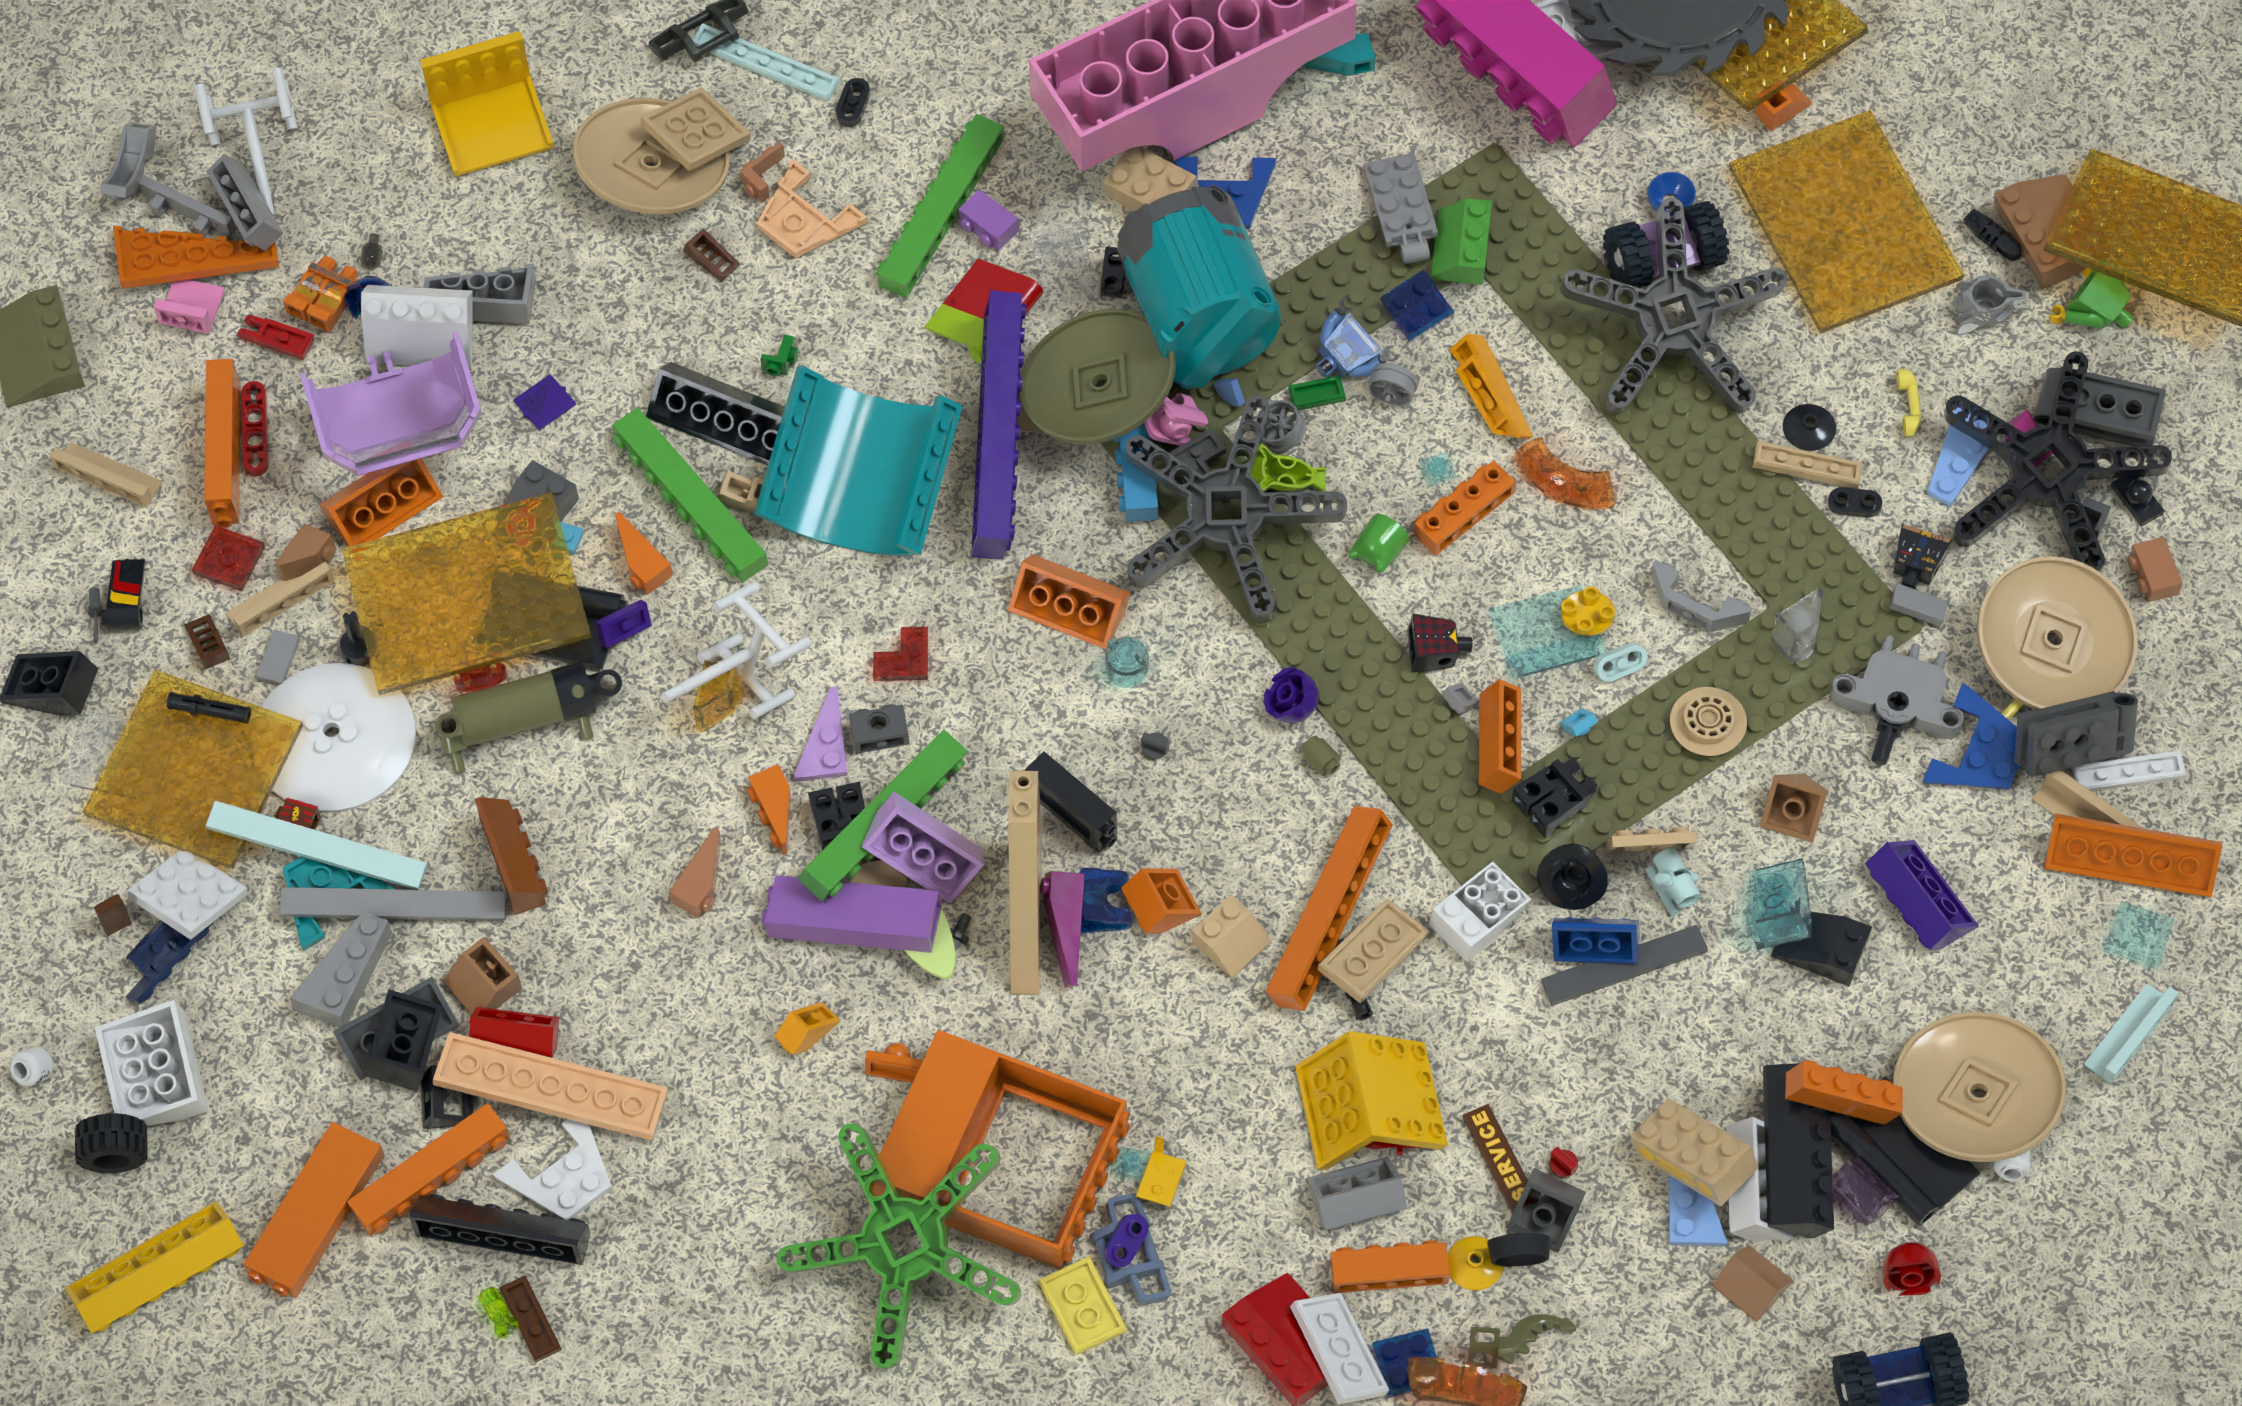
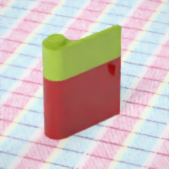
M978 258L924 327L935 334L967 345L970 357L975 362L981 364L984 311L990 290L1022 293V303L1026 304V315L1044 292L1034 279Z

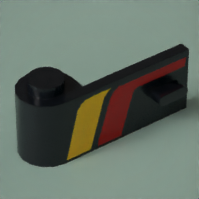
M127 558L125 560H112L106 609H102L101 614L102 624L107 625L108 630L142 629L143 608L141 595L145 559L129 560Z

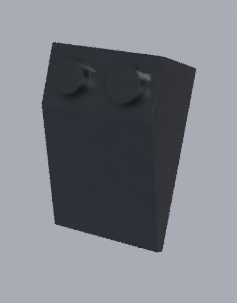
M80 651L17 654L0 695V702L59 716L81 715L99 668Z
M1790 908L1771 957L1850 987L1869 941L1872 926L1844 916Z
M388 989L363 1076L417 1091L425 1072L443 1005Z

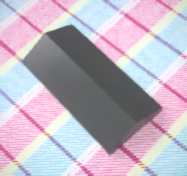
M433 977L403 992L406 995L443 1005L434 1039L459 1026L457 1019ZM384 1003L333 1031L343 1053L360 1081L366 1078V1076H363V1071Z

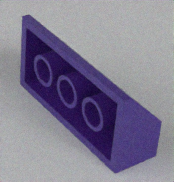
M1915 840L1887 842L1865 863L1870 870L1873 880L1883 887L1886 891L1887 899L1897 906L1902 913L1905 923L1915 930L1920 943L1929 950L1942 949L1979 927Z

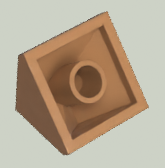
M1806 774L1774 775L1759 827L1813 842L1828 790Z

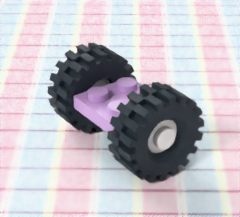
M1710 201L1684 207L1687 268L1693 266L1696 271L1724 265L1728 261L1729 249L1727 245H1729V239L1726 238L1727 230L1726 228L1724 229V220L1720 218L1719 210L1715 209V205L1710 203ZM1632 221L1607 228L1604 231V258L1607 259L1608 264L1606 266L1608 270L1610 269L1612 279L1641 288L1650 285L1654 280L1653 277L1659 276L1656 221L1641 225ZM1665 234L1669 242H1677L1673 234ZM1667 260L1669 267L1678 268V263L1675 260Z

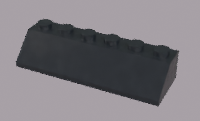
M670 362L658 370L646 417L768 465L785 407Z
M1799 1063L1763 1066L1767 1225L1770 1228L1802 1237L1816 1238L1834 1230L1830 1110L1785 1099L1786 1072Z
M430 1194L429 1197L420 1195L409 1214V1219L417 1237L583 1265L591 1234L588 1224H585L580 1219L570 1218L567 1221L557 1219L556 1216L547 1213L538 1216L529 1214L528 1211L523 1209L509 1211L495 1204L480 1206L466 1199H458L457 1201L446 1200L445 1197L437 1194Z

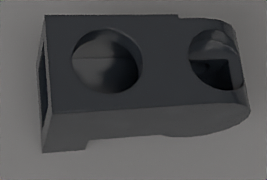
M1106 246L1100 296L1121 299L1124 281H1126V272L1120 258L1112 256L1118 255V249Z

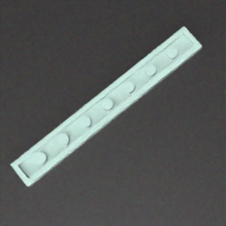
M218 801L214 802L206 823V828L212 831L413 890H419L427 868V863Z

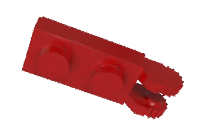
M247 315L244 322L250 327L259 329L258 332L240 328L237 333L238 337L243 340L303 361L315 340L312 333L268 318L263 319L253 315Z

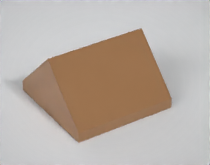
M1748 1245L1733 1254L1712 1286L1754 1321L1758 1322L1794 1281L1753 1247Z

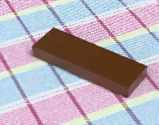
M526 1275L499 1287L535 1363L562 1351Z

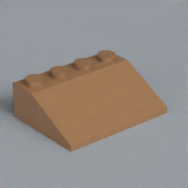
M2066 174L2017 182L1994 193L1995 209L2011 237L2020 244L2021 254L2042 289L2114 257L2113 251Z

